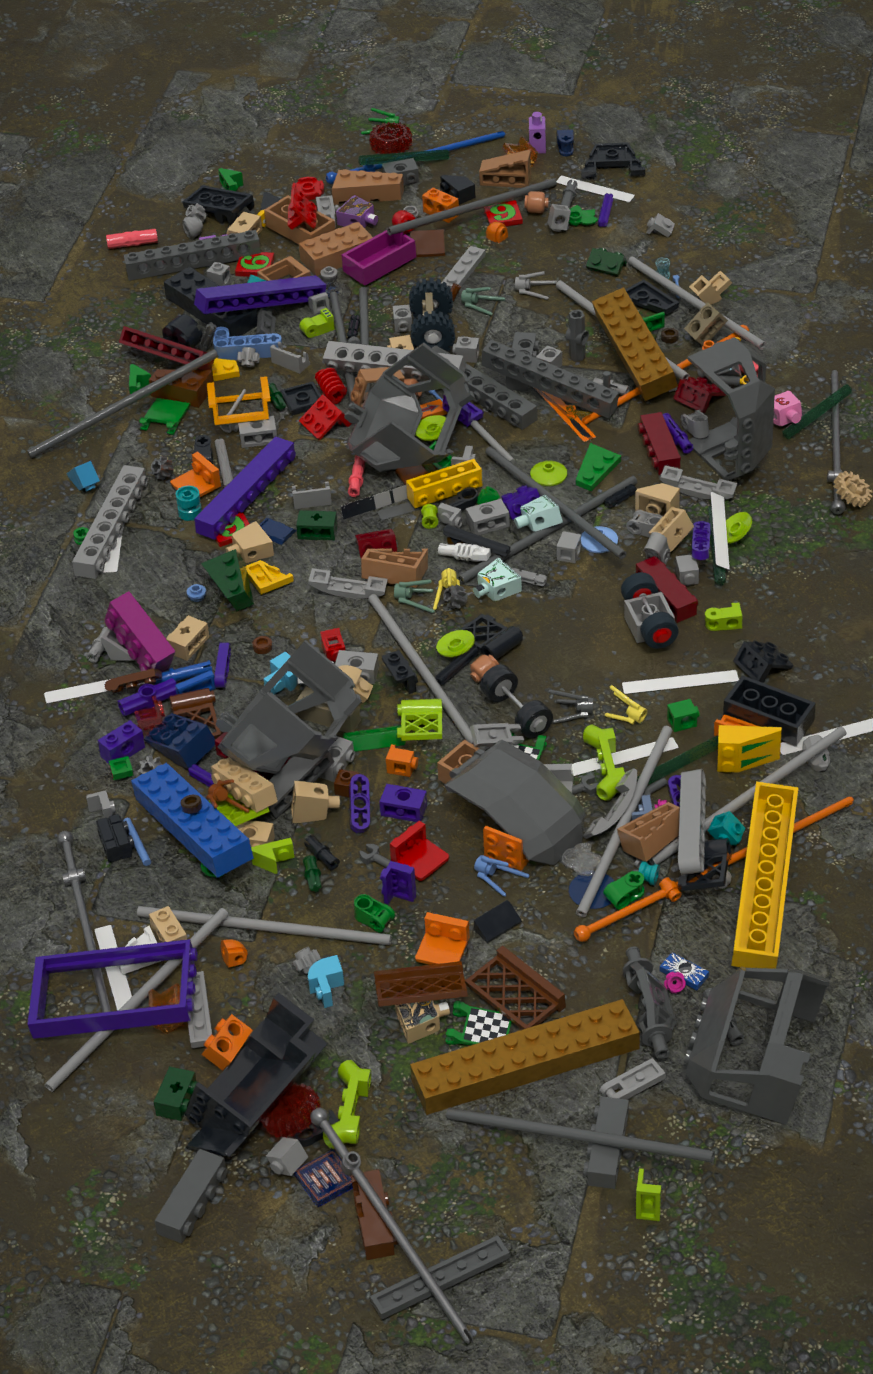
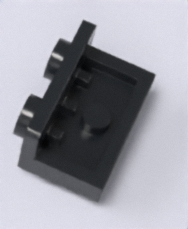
M400 650L383 655L382 661L395 682H402L409 694L416 692L417 675L412 671L407 659L404 658Z

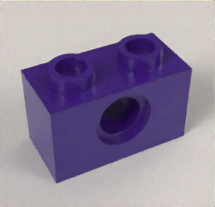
M129 720L98 740L101 758L109 764L110 760L126 756L131 757L145 748L143 731Z
M386 784L379 801L381 816L413 822L422 821L427 808V791Z

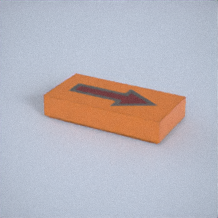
M441 399L420 405L423 413L421 420L433 415L443 416L447 414L442 408L443 402Z

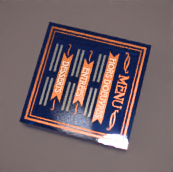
M334 1149L299 1167L294 1172V1176L317 1207L353 1189L352 1178L342 1172V1160Z

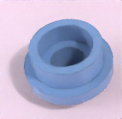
M194 584L187 589V596L194 602L203 600L206 595L205 587L199 584Z

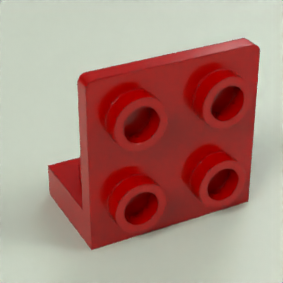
M323 394L299 420L318 440H321L336 422L340 425L344 423L347 427L352 424L345 419V414Z

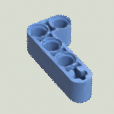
M217 327L213 336L214 349L219 356L218 359L237 360L238 352H242L244 347L255 348V353L260 354L259 358L271 357L270 347L275 345L278 348V342L282 343L281 335L276 333L230 337L229 330L226 327Z

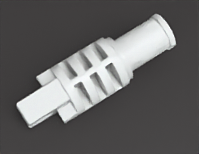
M440 543L438 554L453 556L456 560L480 562L489 559L491 550L465 543H457L455 545Z

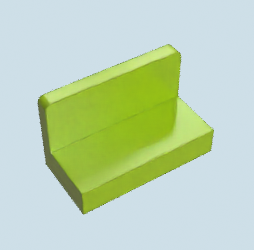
M639 1168L636 1189V1219L660 1221L661 1185L644 1184V1169Z

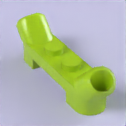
M591 724L585 728L583 740L585 743L597 748V760L602 762L600 764L601 775L605 777L596 786V792L600 799L610 801L616 793H621L615 787L625 772L623 767L615 768L611 753L616 752V737L613 728L601 729Z
M352 1060L342 1062L338 1068V1077L348 1088L343 1089L342 1102H344V1106L339 1107V1121L331 1125L343 1144L358 1143L360 1116H355L359 1096L368 1097L372 1076L371 1069L359 1068ZM323 1131L325 1144L329 1148L335 1149Z

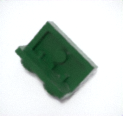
M592 248L586 268L619 277L622 266L626 265L627 261L620 252L612 253L604 248Z

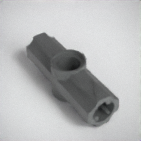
M579 309L572 310L569 313V328L565 335L566 340L569 341V356L572 361L576 362L582 361L585 358V344L589 337V332L585 330V315Z

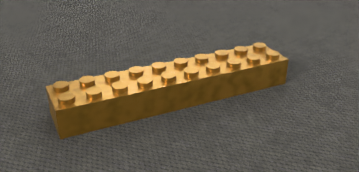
M621 999L410 1064L411 1080L426 1115L449 1107H455L640 1049V1032L624 1000Z

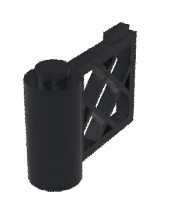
M488 614L479 615L459 629L473 633L475 638L474 646L478 648V651L483 655H491L496 660L523 641V633L518 627L510 626L507 628L496 622V619ZM481 622L487 624L486 626H477ZM499 630L498 633H491V634H490V631ZM487 631V634L476 635V632ZM480 640H487L482 644L476 642Z
M729 838L705 840L704 870L709 869L710 871L705 875L699 872L679 876L678 887L682 888L683 891L725 886L728 860L732 857ZM715 862H721L716 867L712 866ZM716 874L720 876V879L710 880ZM694 877L698 878L695 882H689Z

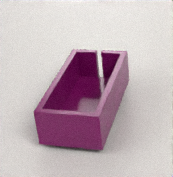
M386 230L343 253V272L365 286L416 258L415 240L406 234L403 235V232L389 235Z
M130 591L112 600L109 603L105 616V624L110 630L114 631L118 642L127 648L129 656L137 661L140 665V670L144 671L154 668L160 670L161 673L168 670L176 651Z

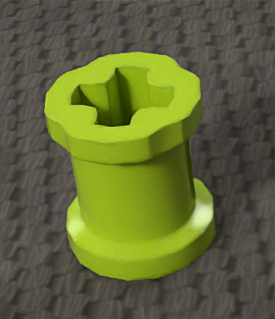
M426 504L421 509V514L423 515L422 525L427 529L435 528L438 525V518L436 517L438 509L435 505Z

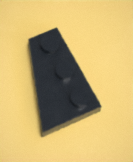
M644 279L625 289L633 304L658 313L664 312L665 315L679 308V302Z

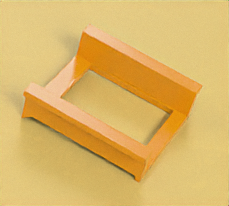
M260 377L262 392L244 394L241 399L262 398L263 411L218 416L217 403L236 401L239 395L216 397L214 382L207 383L209 408H213L215 425L269 419L267 402L271 400L268 378Z

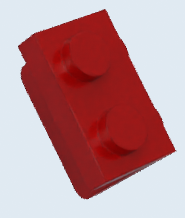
M420 820L413 826L408 827L403 834L394 838L390 843L391 861L414 867L415 878L419 881L426 879L449 860L448 853L426 839V825Z

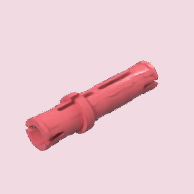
M355 455L352 475L349 477L348 494L351 497L359 496L360 487L363 485L366 461Z

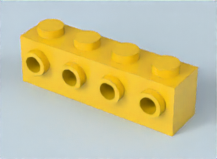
M471 459L406 480L407 498L414 508H418L457 495V492L464 488L481 487L482 469L475 459Z

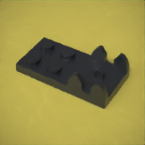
M203 185L182 201L184 208H188L190 205L195 206L196 203L203 206L204 212L214 213L216 220L220 224L224 222V215L227 217L230 225H232L236 220V214L245 207L249 211L254 209L252 194Z

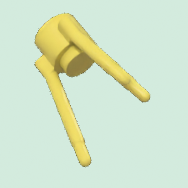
M448 568L441 573L433 610L437 609L443 587L448 588L451 585L456 586V584L460 586V580L457 579L456 572L453 569Z
M611 685L610 689L614 691V695L629 705L626 711L628 717L605 713V717L625 721L632 725L635 721L642 723L647 715V709Z

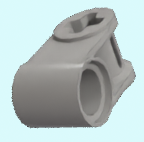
M696 410L695 413L689 415H681L683 428L695 438H705L709 435L708 417L700 410Z
M636 510L633 518L627 522L626 526L633 534L650 537L649 531L659 522L662 516L643 510Z
M658 532L651 533L644 548L646 559L656 556L666 565L670 557V549L667 538Z

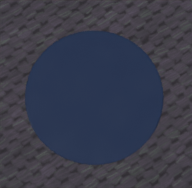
M595 871L582 873L571 881L569 895L576 904H580ZM605 874L590 909L603 908L611 904L603 894L605 887L614 881L609 875Z

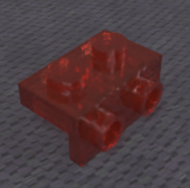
M156 695L152 696L154 707L134 711L137 725L139 728H143V730L152 729L155 727L154 725L163 724L161 717H165L164 708L161 700L157 701Z

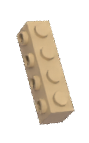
M230 757L221 759L218 763L211 766L213 783L217 784L218 780L233 779L234 783L224 785L228 793L256 813L278 802L274 785L252 769L233 761Z

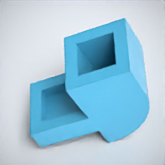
M287 652L270 660L271 674L264 678V686L290 658ZM288 671L271 689V692L275 694L285 687L292 691L298 684V678Z
M337 955L318 960L310 967L308 972L310 994L316 993L317 999L322 1000L324 1008L333 1006L331 988L344 985L343 970Z

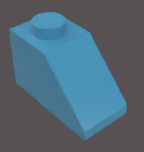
M91 461L74 467L66 473L79 491L82 489L86 491L96 488L95 484L100 481Z

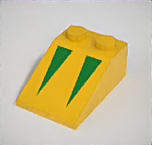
M719 725L717 772H741L779 760L782 727Z

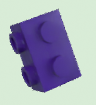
M443 395L442 408L449 412L450 407L446 396ZM468 402L461 408L458 420L468 427L472 421H477L483 417V411L471 402Z
M525 485L517 488V492L513 494L507 493L501 496L503 503L509 511L511 520L522 516L521 506L540 497L537 488Z
M390 861L387 868L382 870L380 876L383 884L382 895H384V903L389 905L393 896L413 902L416 898L414 867Z

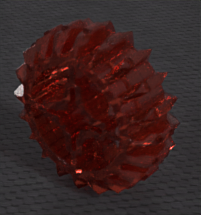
M401 122L382 123V125H376L370 131V146L372 150L381 155H400V152L404 153L405 150L412 146L413 138L410 128L406 127V124L402 125Z
M294 1083L262 1119L261 1123L270 1135H275L276 1138L280 1136L287 1137L288 1135L294 1137L295 1133H302V1130L305 1128L309 1129V1125L312 1123L310 1114L316 1108H321L320 1099L311 1086H306L304 1083L300 1085Z

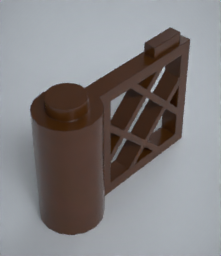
M204 688L169 696L173 714L182 717L188 716L191 720H197L214 728L216 732L212 733L215 739L224 733L215 725L217 717L213 707V703L216 702L214 691ZM210 711L211 713L208 719L199 716L202 712Z

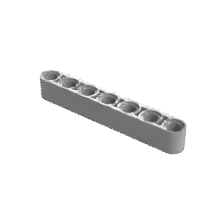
M703 769L681 773L678 864L681 875L704 871L706 778Z

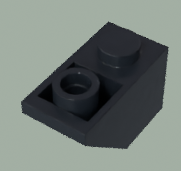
M440 176L441 191L458 198L459 205L476 198L475 184L467 177Z

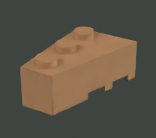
M531 149L482 160L479 171L480 185L516 188L529 186L531 180Z
M367 549L361 558L362 578L368 579L369 576L388 579V584L420 581L428 569V549H422V552H410V549H404V552H392V549Z
M667 802L619 827L617 831L623 851L645 862L651 859L679 835L680 807Z

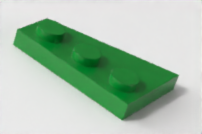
M590 443L576 477V486L592 491L621 462V455Z

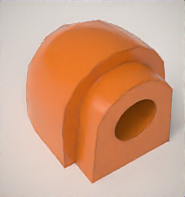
M492 222L486 229V237L493 242L501 243L508 237V230L503 223Z
M233 939L221 940V954L228 968L241 965L246 961L248 952L241 942Z

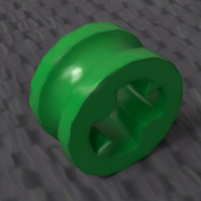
M80 527L74 530L73 536L76 544H82L89 531L88 528Z

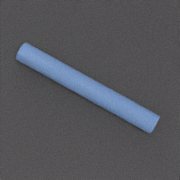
M125 818L123 821H127L130 832L128 834L133 837L135 848L143 865H150L151 860L131 819Z

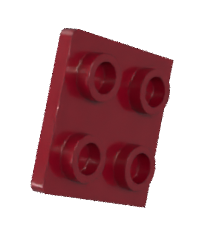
M688 377V379H680L673 399L695 410H700L702 413H706L712 396H726V394L715 384L707 383L708 380L705 378L697 377L696 379Z

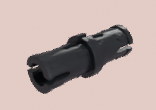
M310 835L305 839L304 845L329 870H334L339 866L340 860L330 852V848L327 845H323L314 835Z

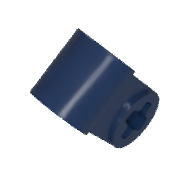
M573 129L557 130L559 154L562 156L572 155L574 153Z

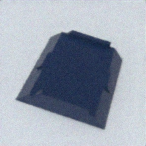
M265 518L259 524L269 538L280 545L284 544L297 531L286 524L270 518Z

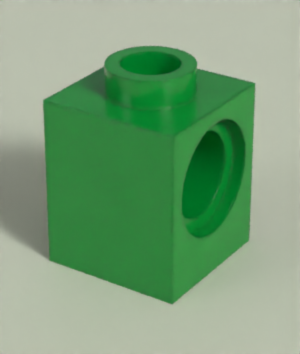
M691 699L667 704V720L674 732L697 727V718L700 717L698 707L693 705Z

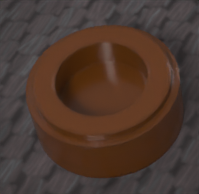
M259 636L252 642L253 650L257 654H267L272 650V640L267 636Z

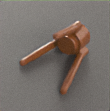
M233 779L218 780L217 784H212L209 787L206 798L210 800L214 808L218 807L216 801H226L240 810L249 813L248 808L228 797V790L224 785L234 783Z

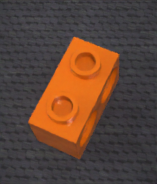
M431 188L422 195L423 212L429 215L459 206L458 198L435 188ZM458 216L447 218L443 221L450 223Z
M232 1014L226 1020L222 1018L214 1028L217 1030L214 1036L211 1034L203 1044L206 1048L201 1054L222 1071L232 1062L253 1031Z

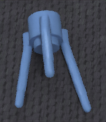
M484 855L479 856L474 865V869L478 872L477 877L485 880L503 897L506 896V893L487 877V875H493L496 868L529 878V874L507 867L509 863L488 858Z

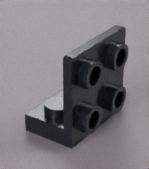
M744 641L733 660L749 677L762 683L765 681L771 668L792 669L794 666L789 661V657L780 653L776 649L777 646L771 642Z

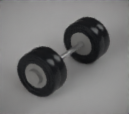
M499 664L493 666L481 679V691L493 702H501L510 697L520 707L515 717V724L521 726L520 732L525 737L532 739L544 734L552 724V711L539 700L530 701L523 706L513 695L518 685L516 674L506 665Z

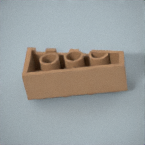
M347 169L338 170L332 187L334 205H339V202L348 201L354 195L367 202L378 199L379 202L401 200L404 192L403 174L365 172L362 170L351 171Z

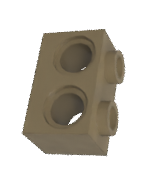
M707 302L684 329L696 341L704 345V342L711 340L728 320Z

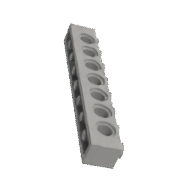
M328 341L323 360L326 368L359 372V369L391 367L413 350ZM438 353L462 372H465L466 363L462 355ZM407 364L400 369L404 377L415 378L416 380H430L411 364Z
M128 465L122 467L72 561L75 576L96 579L99 572H102L106 559H109L112 547H115L118 536L122 534L123 526L128 522L131 511L135 509L137 500L141 498L143 488L148 484L145 468Z

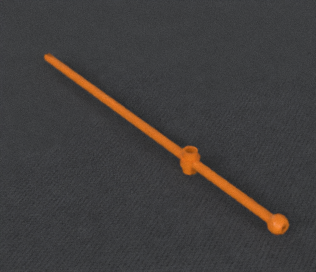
M850 796L794 823L793 833L851 805L854 799ZM747 847L733 853L731 859L728 860V866L745 858ZM715 862L712 866L716 867L721 862ZM705 869V870H704L703 872H701L700 874L705 875V874L708 873L710 870H709V869ZM669 877L664 878L659 883L661 890L588 926H577L574 930V936L578 941L585 942L592 933L664 897L670 899L671 902L677 901L682 895L679 891L682 888L678 887V881H671ZM694 877L689 882H695L698 878Z

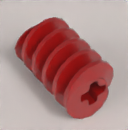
M334 368L319 370L315 374V379L325 397L334 405L341 402L347 394V389Z

